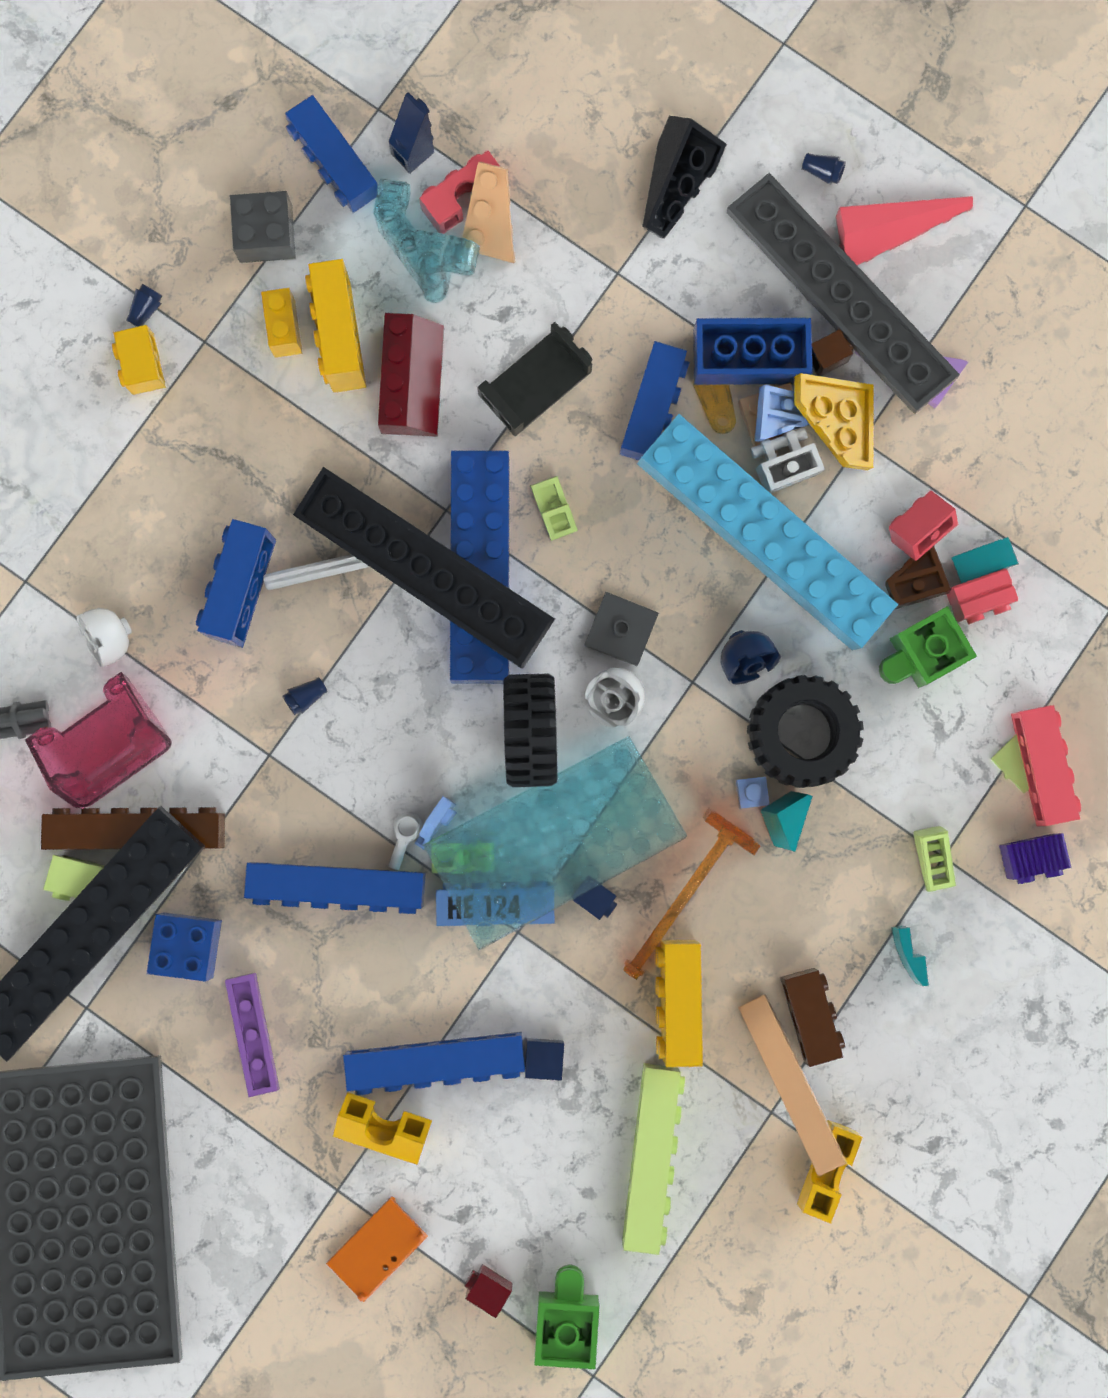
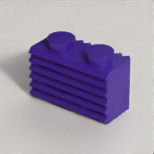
M1053 833L999 845L1006 878L1017 880V884L1035 881L1034 876L1044 873L1046 878L1064 875V869L1072 868L1063 833Z

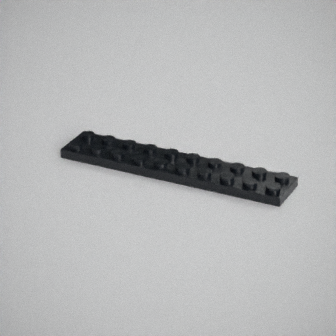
M325 467L321 469L293 514L296 518L522 669L555 620L551 615Z
M162 806L154 811L0 981V1056L6 1062L18 1052L205 847L203 843Z

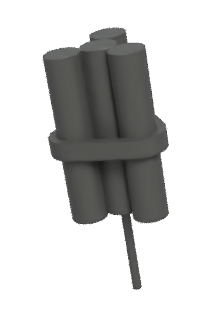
M47 700L26 704L14 702L12 706L1 707L0 739L11 737L22 739L26 738V735L51 731L52 727L48 715L49 705Z

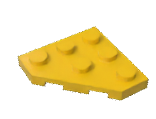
M803 373L794 376V405L842 467L860 470L872 469L874 466V385Z

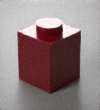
M483 1264L478 1272L473 1270L464 1284V1287L467 1288L465 1299L494 1318H497L512 1293V1282Z

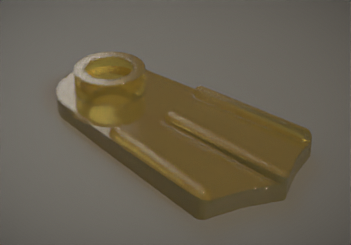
M693 381L694 389L711 428L719 434L731 432L735 427L736 417L729 384L694 385ZM725 418L728 424L722 426L718 423V420Z

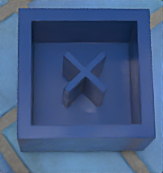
M166 912L156 914L146 974L204 982L213 979L222 920Z

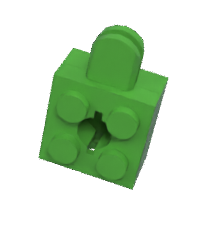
M947 606L890 638L897 652L882 660L879 665V674L889 684L899 683L911 676L917 687L920 688L976 658L977 655Z
M564 1265L558 1270L555 1279V1292L539 1291L535 1366L596 1370L599 1298L598 1295L584 1294V1275L581 1269L575 1265Z

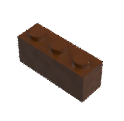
M811 968L780 977L804 1063L812 1067L844 1058L841 1049L845 1048V1042L841 1032L835 1029L833 1020L837 1019L833 1003H828L825 991H828L829 987L824 973L820 974L819 970Z

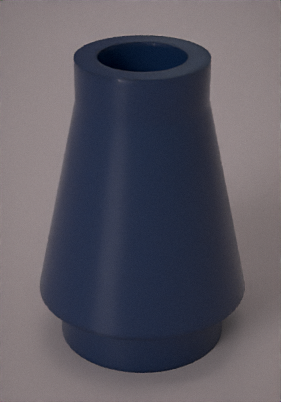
M807 153L802 164V170L811 173L829 185L832 183L839 184L846 162L840 160L839 156Z
M142 284L139 290H135L126 321L137 327L143 326L162 304L160 303L162 295Z
M318 677L310 682L287 689L288 693L282 697L291 712L296 715L299 712L303 714L328 691L322 680Z

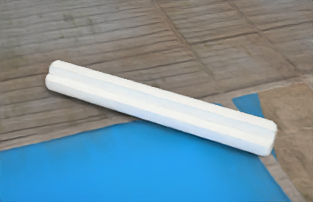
M350 554L268 573L263 576L266 589L273 590L369 566Z

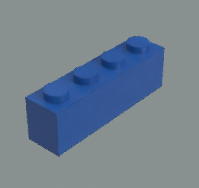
M313 94L285 113L288 121L286 126L288 133L294 141L299 139L303 144L302 151L310 163L315 161L319 166L318 173L325 184L331 183L336 190L334 195L342 207L347 205L352 213H354L380 195L376 180Z
M654 341L621 446L620 455L640 460L662 434V431L671 423L673 414L668 413L671 403L677 405L682 388L676 386L679 377L685 378L690 363L685 361L686 350Z

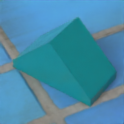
M790 791L760 810L774 846L796 851L813 796Z

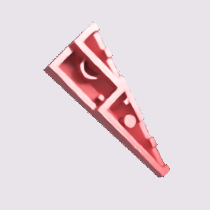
M973 196L840 207L835 216L840 240L839 247L856 265L868 262L875 256L887 250H892L928 232L929 229L950 221L953 217L965 211H970L973 208Z

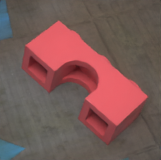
M488 150L482 155L476 154L467 165L459 171H451L443 182L437 186L428 187L419 198L421 210L440 235H443L463 221L462 208L457 200L462 194L472 192L478 162L500 167Z

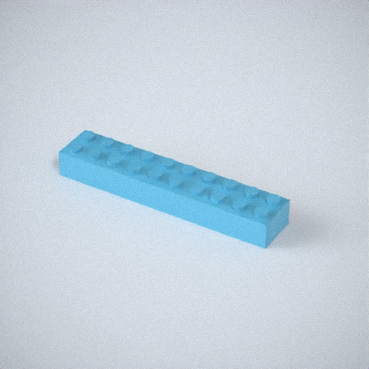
M680 414L675 417L638 461V466L851 650L863 648L898 606L897 602Z

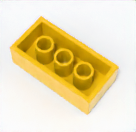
M343 259L308 264L310 274L305 275L308 293L311 294L312 302L309 303L310 313L317 329L313 331L314 340L322 357L318 358L320 375L323 376L324 383L330 385L333 393L367 388L351 282Z
M660 940V947H655V965L660 967V977H655V992L658 998H661V1006H656V1024H658V1028H661V1036H656V1054L659 1055V1059L663 1060L666 1067H703L701 944L696 940Z

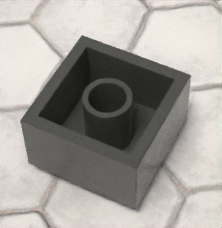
M287 191L230 195L233 251L240 263L296 259L293 210Z

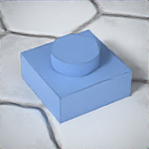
M766 777L736 780L739 809L769 805Z

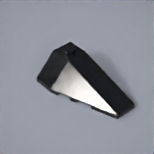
M669 116L657 145L642 227L665 239L684 214V207L691 198H696L699 194V187L704 180L711 178L715 173L727 145L691 118Z

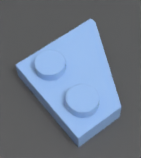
M769 385L759 387L755 441L759 442L810 425L794 405V391Z
M444 796L441 798L425 821L419 833L420 836L415 841L417 846L425 850L441 825H449L457 813L453 810L456 805L454 802Z

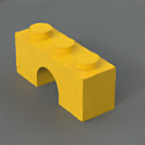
M347 1092L337 1117L333 1137L418 1165L432 1120L404 1111L401 1119L387 1121L375 1113V1101Z
M827 1120L847 1163L818 1176L811 1163L797 1205L803 1213L831 1224L841 1198L839 1185L842 1174L847 1165H853L863 1137L851 1128Z

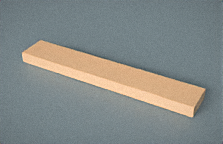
M762 995L738 1007L818 1176L846 1164L845 1157L767 996Z

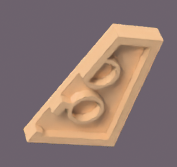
M478 162L460 249L515 263L508 169Z

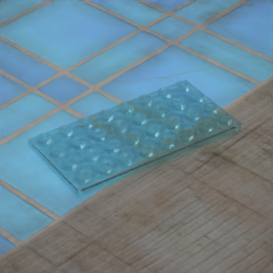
M630 736L558 773L557 783L553 786L531 787L423 844L477 949L481 950L682 841L687 837V834Z

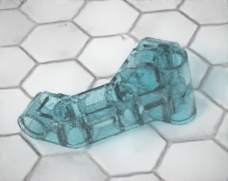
M381 178L374 205V217L378 230L422 289L424 298L432 303L440 302L448 293L451 273L472 275L475 273L480 245L466 238L455 237V235L416 230L405 216L410 200V184L403 181ZM409 246H414L412 249H405Z

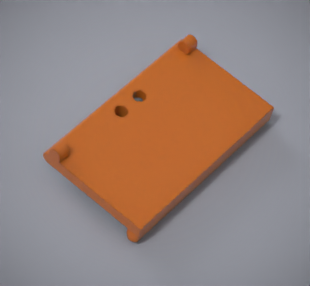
M391 1196L326 1264L358 1296L357 1298L360 1302H365L428 1235L395 1202V1198Z

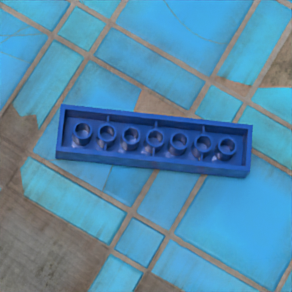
M451 451V550L509 588V451ZM450 621L451 683L503 684L504 678L509 675V660Z

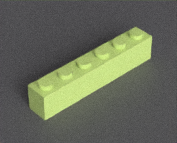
M643 1063L622 1236L624 1251L659 1255L660 1245H666L667 1227H663L664 1215H669L671 1197L666 1196L667 1185H672L674 1180V1166H670L671 1154L676 1155L678 1136H673L675 1124L679 1125L681 1120V1106H677L678 1094L683 1095L685 1087V1077L680 1076L681 1072L677 1067Z

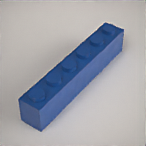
M249 862L246 866L244 898L252 899V904L270 905V900L282 901L281 906L299 907V902H311V908L328 909L330 903L340 904V910H358V905L370 906L369 911L387 912V907L399 908L398 913L416 914V909H422L424 906L426 873Z
M522 1032L351 1050L343 1055L346 1090L355 1091V1095L373 1093L374 1088L383 1087L385 1092L402 1090V1085L414 1084L415 1089L427 1088L432 1086L431 1082L443 1081V1085L460 1084L461 1079L473 1078V1082H484L490 1080L492 1075L501 1074L503 1079L520 1077V1072H525Z

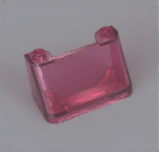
M122 672L109 679L104 685L103 693L107 701L62 733L54 727H43L25 739L49 789L75 808H85L94 804L159 758L171 747L172 741L130 679Z

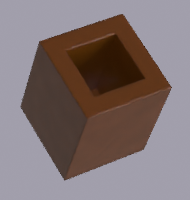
M840 329L812 343V367L817 376H823L848 363L854 354L852 352V345L845 339Z

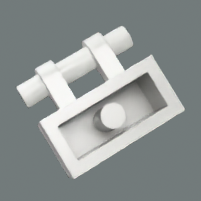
M805 428L783 433V436L773 440L769 438L762 440L760 445L750 448L754 459L763 455L766 457L767 461L761 463L756 468V472L761 485L770 493L817 476L825 470L815 443L802 448L799 444V441L808 438ZM786 446L789 447L791 452L777 457L776 450Z

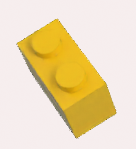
M290 288L262 291L268 345L275 358L303 354L296 303Z
M148 325L113 332L115 343H112V350L116 360L120 361L121 370H118V377L122 387H126L132 395L166 388L155 335Z

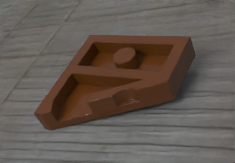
M934 546L917 561L910 558L885 583L889 596L898 603L895 609L946 595L951 591Z

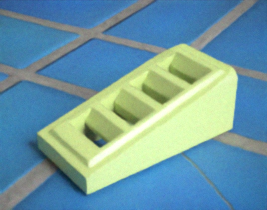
M941 826L914 831L915 845L926 891L931 892L956 886L948 831ZM936 839H937V841H938V842H933V843H928V844H927V841L936 840ZM940 849L939 854L929 856L928 852ZM943 862L941 866H930L932 863ZM945 872L946 877L932 879V875Z

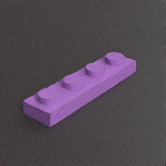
M256 973L226 979L225 984L248 1097L278 1091L280 1087Z

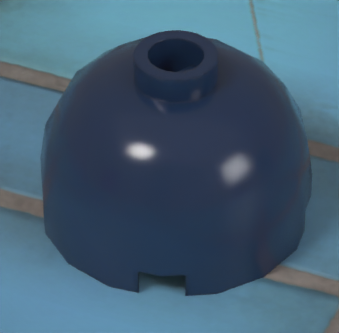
M740 630L729 637V641L721 652L720 663L728 681L730 682L731 680L733 684L739 685L760 678L757 672L765 668L768 672L771 671L779 663L781 656L767 635L758 631L745 632Z

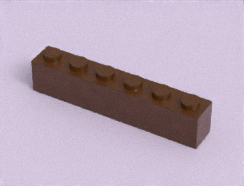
M182 807L169 808V813L205 845L203 849L225 848V813H216V807H198V813H187V808ZM52 808V814H42L41 850L121 849L157 808H140V814H129V808H111V814H100V808H81V814H70L71 808Z

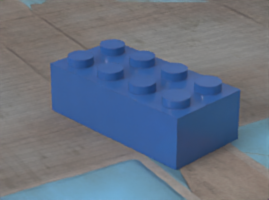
M697 318L693 329L694 385L794 384V376L800 373L812 375L811 318Z
M232 519L230 526L227 525L224 529L222 553H218L215 558L213 569L216 572L213 581H209L206 586L205 598H207L204 609H200L197 615L196 626H198V632L210 639L243 648L264 582L263 576L267 572L276 539L266 528Z

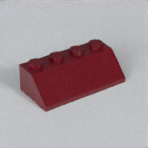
M385 313L378 426L381 434L438 437L444 325L414 314Z

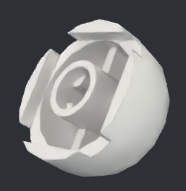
M103 608L89 610L77 616L81 634L86 636L88 641L86 645L100 667L103 668L113 664L124 656L129 647L127 635L132 633L125 618L119 619L113 611Z
M610 668L599 673L588 684L585 699H588L591 706L589 708L591 715L599 723L615 728L617 725H629L641 713L645 703V692L640 679L634 673L622 668Z

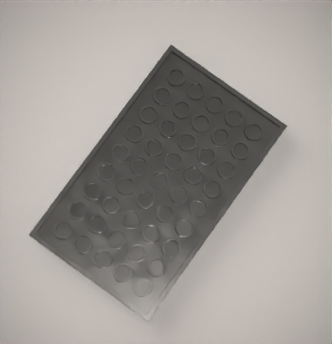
M161 1055L0 1071V1381L180 1363L183 1357Z

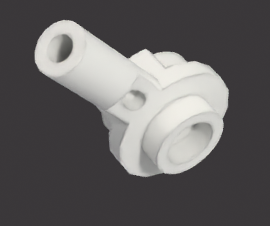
M402 813L394 821L393 829L397 842L388 865L392 869H400L408 843L419 837V833L422 830V822L414 813Z

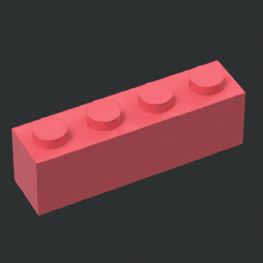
M1054 705L1011 714L1028 781V791L1036 826H1050L1079 820L1081 803L1075 795L1072 785L1075 782V777L1072 769L1068 767L1066 759L1068 747L1066 741L1061 737L1059 729L1061 727V717L1059 712L1055 711Z

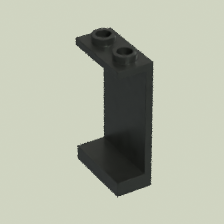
M556 322L551 324V333L493 382L489 384L485 380L477 387L479 397L515 437L592 372V357L583 347L579 349L573 342L574 338L570 331L564 326L560 328Z

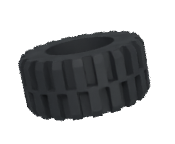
M548 673L510 674L503 680L506 783L511 787L553 786L557 783L554 676Z
M799 675L795 678L785 679L768 689L757 700V704L749 716L751 718L750 724L747 725V734L750 736L748 746L750 751L753 750L756 757L754 760L757 765H761L765 769L764 773L770 778L774 777L781 784L792 785L797 788L827 784L834 781L838 776H842L849 770L848 766L851 763H855L858 757L857 749L862 747L863 738L860 737V731L864 730L863 721L858 720L857 714L860 713L857 704L853 706L849 700L852 696L847 691L842 692L839 690V684L833 681L826 682L820 676L807 677L806 675ZM797 705L815 707L825 716L830 727L828 747L822 754L812 759H799L790 755L784 749L779 739L778 725L781 717L788 709Z

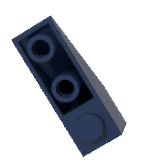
M408 92L404 96L388 142L391 155L411 174L434 153V138L431 134L430 127L432 124L429 121L428 113L430 111L427 105L420 98L415 99Z

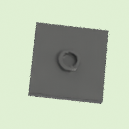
M605 592L584 646L638 666L659 613Z

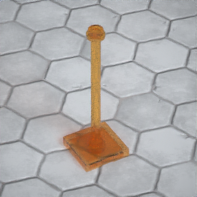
M708 807L702 817L705 822L719 831L717 834L718 840L632 961L628 959L625 961L623 971L636 980L639 976H643L645 973L642 969L643 965L727 846H732L735 842L752 855H755L761 847L757 840L710 807Z

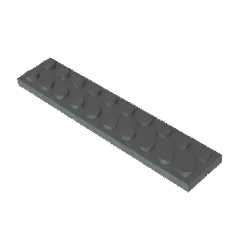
M770 173L727 207L726 213L836 331L841 330L853 349L914 414L959 377L960 374Z

